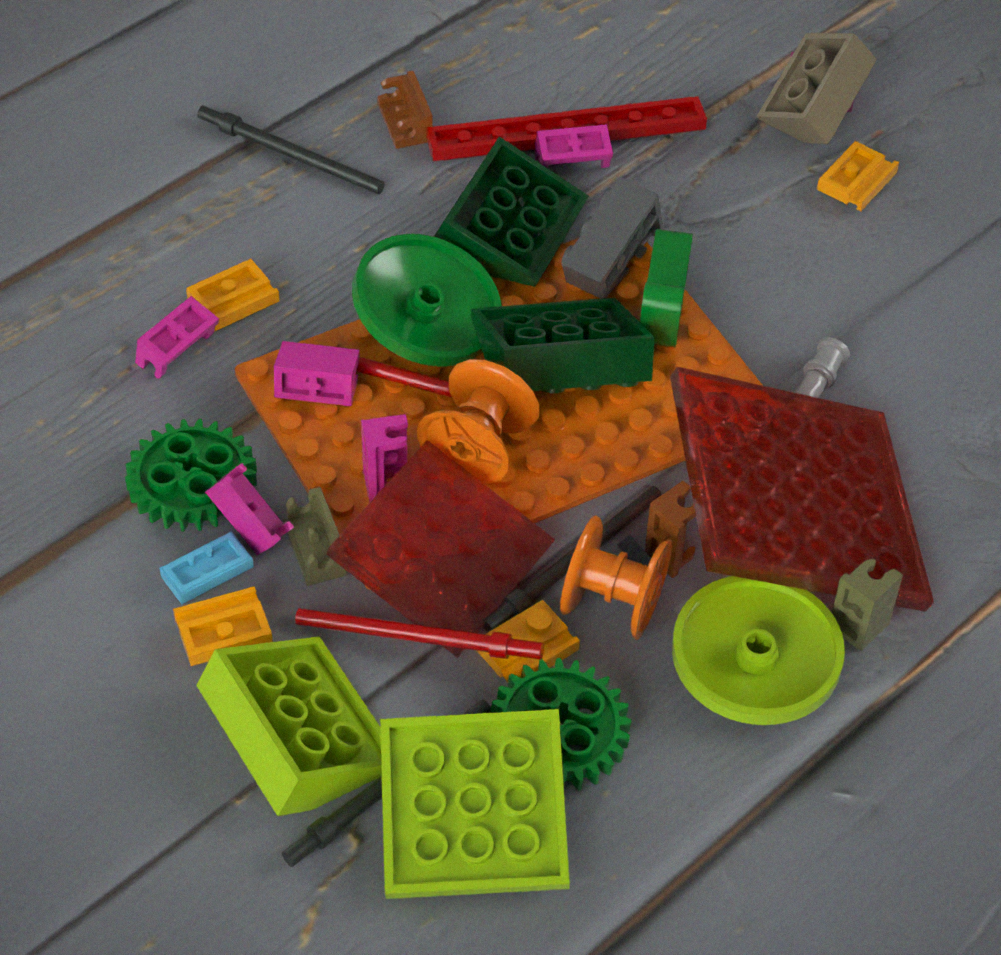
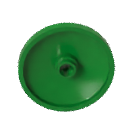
M400 234L377 242L364 254L352 282L354 307L368 332L380 344L398 356L428 366H455L463 361L478 357L482 353V349L471 319V309L502 306L494 281L486 269L474 257L448 241L429 235Z

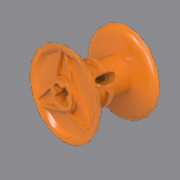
M469 359L456 364L449 374V392L461 412L438 410L425 415L417 426V440L424 454L447 474L471 484L489 485L501 481L509 470V454L503 441L499 438L500 434H516L530 429L539 418V403L533 390L526 382L505 366L488 360Z
M592 516L585 526L571 558L561 594L560 611L563 615L573 612L580 603L586 589L604 595V600L608 603H611L612 599L625 602L634 606L630 630L632 637L638 640L645 632L659 600L671 560L672 540H666L658 545L647 566L627 559L628 553L620 552L619 555L600 550L603 524L599 516Z

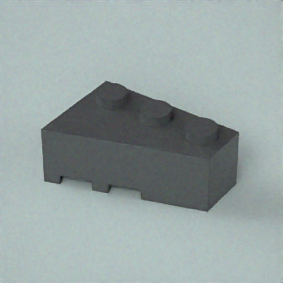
M619 177L613 188L609 187L604 192L600 201V207L595 215L588 217L584 222L581 236L575 245H570L564 252L561 264L566 282L600 299L607 298L629 273V268L626 267L628 262L634 256L641 259L647 252V247L643 245L652 235L655 236L656 229L664 230L658 194Z

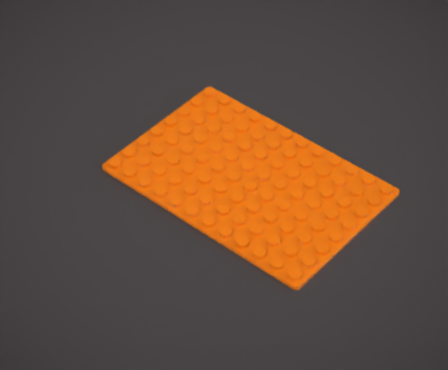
M579 238L559 246L535 287L491 276L499 292L501 305L513 306L600 299L566 282L561 264L562 257L566 249L570 245L574 246ZM648 242L643 245L647 247V252L641 259L634 256L628 262L626 267L629 268V273L607 297L616 298L639 322L644 287L648 279L653 250ZM686 289L676 348L654 345L652 381L638 382V385L633 387H623L617 384L602 385L598 390H585L580 387L567 388L564 392L557 394L534 391L540 406L539 418L528 430L516 434H500L499 438L503 441L509 454V470L501 481L489 485L471 484L447 474L424 454L417 440V426L425 415L438 410L461 412L453 398L359 372L355 373L358 374V381L352 406L275 398L274 364L280 349L240 363L235 367L236 378L307 493H309L310 489L321 487L345 547V554L363 584L369 590L381 588L773 425L783 414L782 408ZM360 319L297 342L359 350V357L449 381L450 372L455 367L428 366L398 356L380 344L368 332ZM483 352L474 360H485ZM406 414L408 422V475L399 478L392 477L387 482L392 485L407 483V491L399 496L379 498L377 502L369 503L363 475L361 420Z

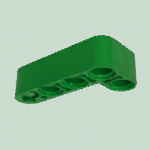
M656 229L640 316V323L655 337L654 345L676 348L693 233Z

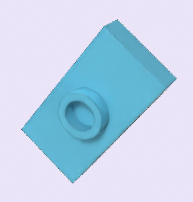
M231 531L159 569L161 578L182 605L253 568L254 565L251 555Z

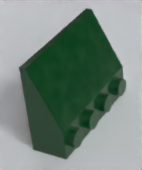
M499 137L434 237L448 241L469 253L492 277L535 287L589 198V195Z
M616 298L471 309V319L485 360L505 366L520 376L533 392L544 391L557 394L564 392L567 388L578 387L585 390H598L602 385L611 384L633 387L638 385V382L652 381L655 337Z

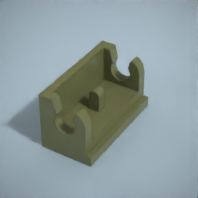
M321 487L309 490V503L303 507H297L294 497H290L286 502L287 519H283V523L290 521L294 526L292 530L287 532V536L306 586L346 576L345 547Z
M875 559L864 561L850 575L845 573L840 578L832 614L840 626L843 638L860 651L889 625L903 574L896 569L884 573L881 579L870 578L867 573L874 569Z

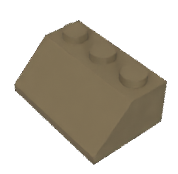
M805 33L756 117L760 121L803 143L829 144L846 112L852 106L853 100L861 86L868 78L877 59L855 33Z

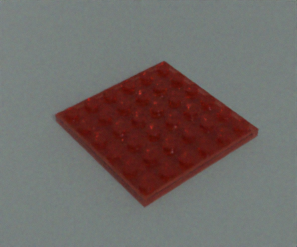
M676 367L670 376L706 571L836 595L840 578L845 573L850 575L864 561L875 559L874 569L867 573L870 578L881 579L884 573L892 569H896L903 574L895 606L926 612L932 606L934 600L884 412Z

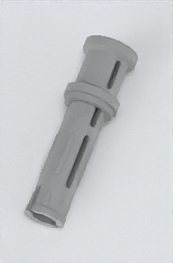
M825 337L818 343L816 347L817 354L803 368V381L775 424L776 429L782 435L791 426L792 428L787 437H797L823 390L833 386L835 383L837 370L840 366L846 364L850 357L848 347L840 340Z

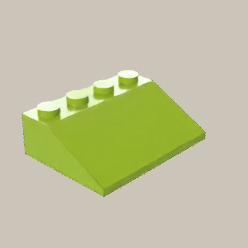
M320 636L214 650L196 686L277 816L314 810L382 776L380 725Z

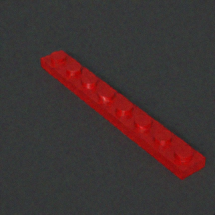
M699 96L427 127V142L432 161L485 156L499 137L519 150L526 151L535 150L537 131L607 125L610 141L706 130L707 117Z

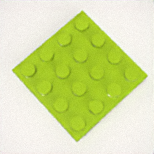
M559 709L380 719L386 899L570 889Z

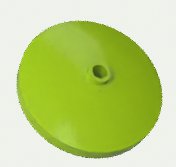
M741 574L711 582L688 599L675 623L672 639V656L677 674L686 689L708 709L723 717L741 723L776 725L807 716L823 705L831 696L841 675L844 664L845 645L840 626L827 606L814 594L793 582L778 577L761 574Z

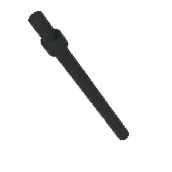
M204 105L198 110L197 117L218 126L221 132L230 136H242L378 195L384 189V181L242 122L240 116L230 112L223 114Z
M651 486L603 524L601 546L647 511L650 503L662 495L661 491L656 486ZM576 546L521 590L514 589L502 599V605L481 621L483 629L488 633L531 607L532 601L567 574Z
M481 699L463 714L491 713V706L486 700ZM382 776L327 818L321 816L306 828L307 833L281 853L285 862L293 867L315 849H324L338 838L337 832L382 798Z

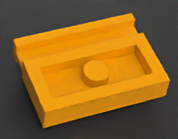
M855 141L819 178L817 190L845 204L851 202L857 205V210L862 211L895 176L898 171L899 162L894 160L891 163L885 160V155Z
M251 258L186 288L187 299L192 296L219 318V323L215 326L214 332L280 301L279 290L270 285V280Z
M255 586L173 609L174 619L177 623L190 666L208 662L215 649L273 642L272 632L261 602L258 600Z
M544 600L539 601L485 634L492 635L494 631L509 633L513 639L544 643L542 659L548 668L555 665L557 658L565 659L578 651L580 646L579 638L577 636L573 637L568 632V626ZM477 651L500 678L503 677L507 682L511 673L522 679V668L525 664L534 672L538 671V659L517 656L501 659L490 657L489 652Z

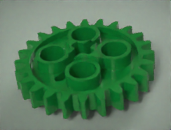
M182 419L178 429H174L171 424L166 423V433L164 434L154 429L151 430L152 441L140 439V451L131 450V462L125 465L127 472L125 480L131 503H137L139 514L148 512L151 523L163 518L164 528L168 529L174 522H179L181 532H185L189 523H194L198 531H202L204 521H209L214 527H218V517L224 515L205 492L241 463L247 468L243 473L253 486H257L256 458H253L252 447L245 446L243 435L233 438L232 427L219 432L217 421H214L206 428L203 427L202 419H198L194 427H189L187 421Z
M561 658L556 659L554 668H548L545 661L541 659L539 660L538 671L536 672L525 664L522 668V679L511 673L508 678V687L499 686L498 700H492L491 713L559 709V722L563 724L560 725L564 788L566 781H572L577 791L581 790L583 778L585 777L596 785L599 781L600 771L610 776L613 771L614 762L621 763L624 755L623 748L628 747L630 739L628 732L632 720L626 717L629 707L628 703L619 702L620 688L608 691L610 677L605 676L599 680L594 679V666L590 667L585 673L580 672L578 660H575L570 669L564 668ZM547 698L552 702L542 703L537 701L536 699ZM585 708L593 711L594 713L584 714L580 712L578 709ZM578 745L582 747L584 750L574 751L570 749L568 746Z

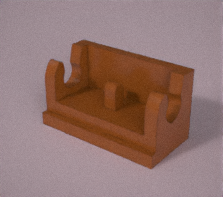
M414 70L408 71L406 75L384 79L380 83L383 89L397 88L393 93L377 96V104L395 149L428 143L427 127H433V115Z
M684 480L652 501L649 507L644 551L652 558L660 543L672 540L671 560L667 572L671 578L677 576L679 569L690 562L695 555V546L688 547L683 552L687 523L695 518L702 508L701 500L694 502L690 507H684L685 498L691 491V486Z

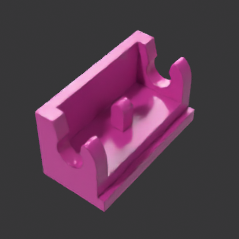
M607 125L537 131L534 152L535 160L539 161L546 168H548V165L602 160L601 168H609L613 151Z
M190 296L137 340L135 363L144 369L151 362L156 369L154 372L157 379L161 378L166 374L167 366L201 337L207 339L214 333L215 326L219 323V318Z
M282 341L274 364V397L352 406L358 381V374L355 373L359 361V350Z
M406 414L361 420L363 475L369 503L377 502L379 498L399 496L407 491V483L392 485L387 482L389 478H399L408 475V422Z
M241 463L205 493L255 554L259 555L281 540L280 537L292 530L294 526L290 521L283 523L244 476L243 473L247 468Z

